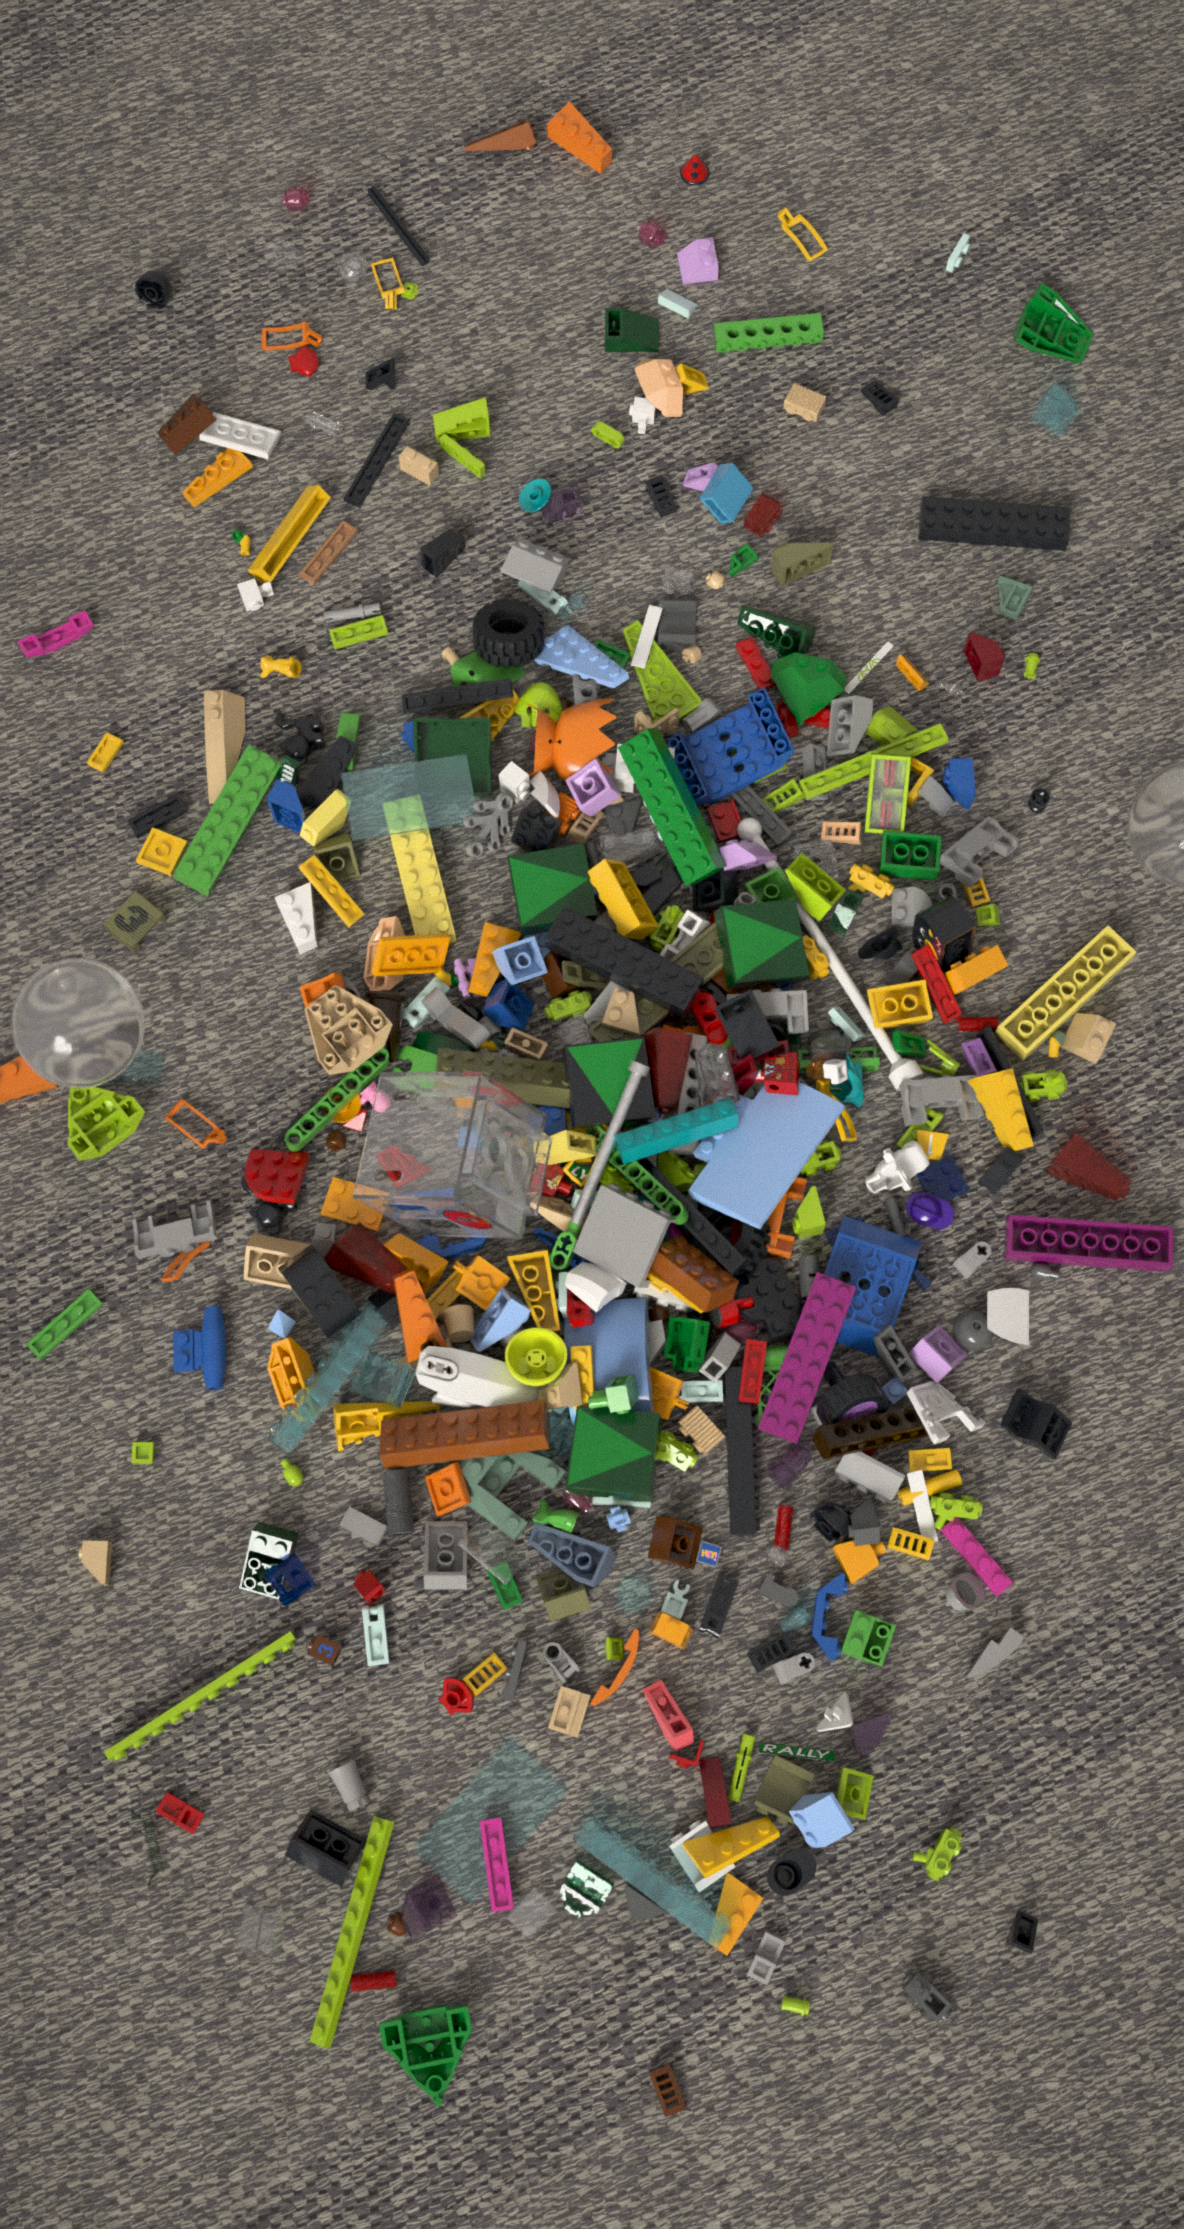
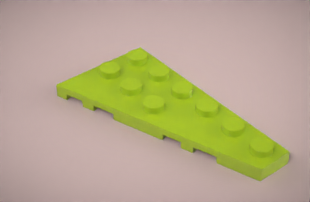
M638 620L623 629V636L632 660L643 627ZM653 639L645 668L634 666L653 724L675 708L679 710V721L695 711L702 700Z

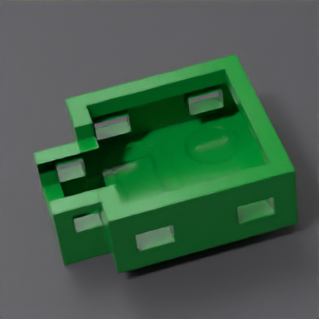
M670 1317L663 1358L673 1359V1370L698 1373L699 1363H704L710 1322Z

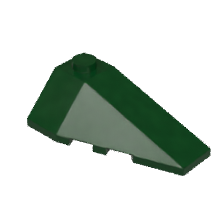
M741 606L737 622L751 636H758L765 642L764 646L766 648L772 647L777 651L779 658L794 652L806 654L812 645L816 626L747 606Z

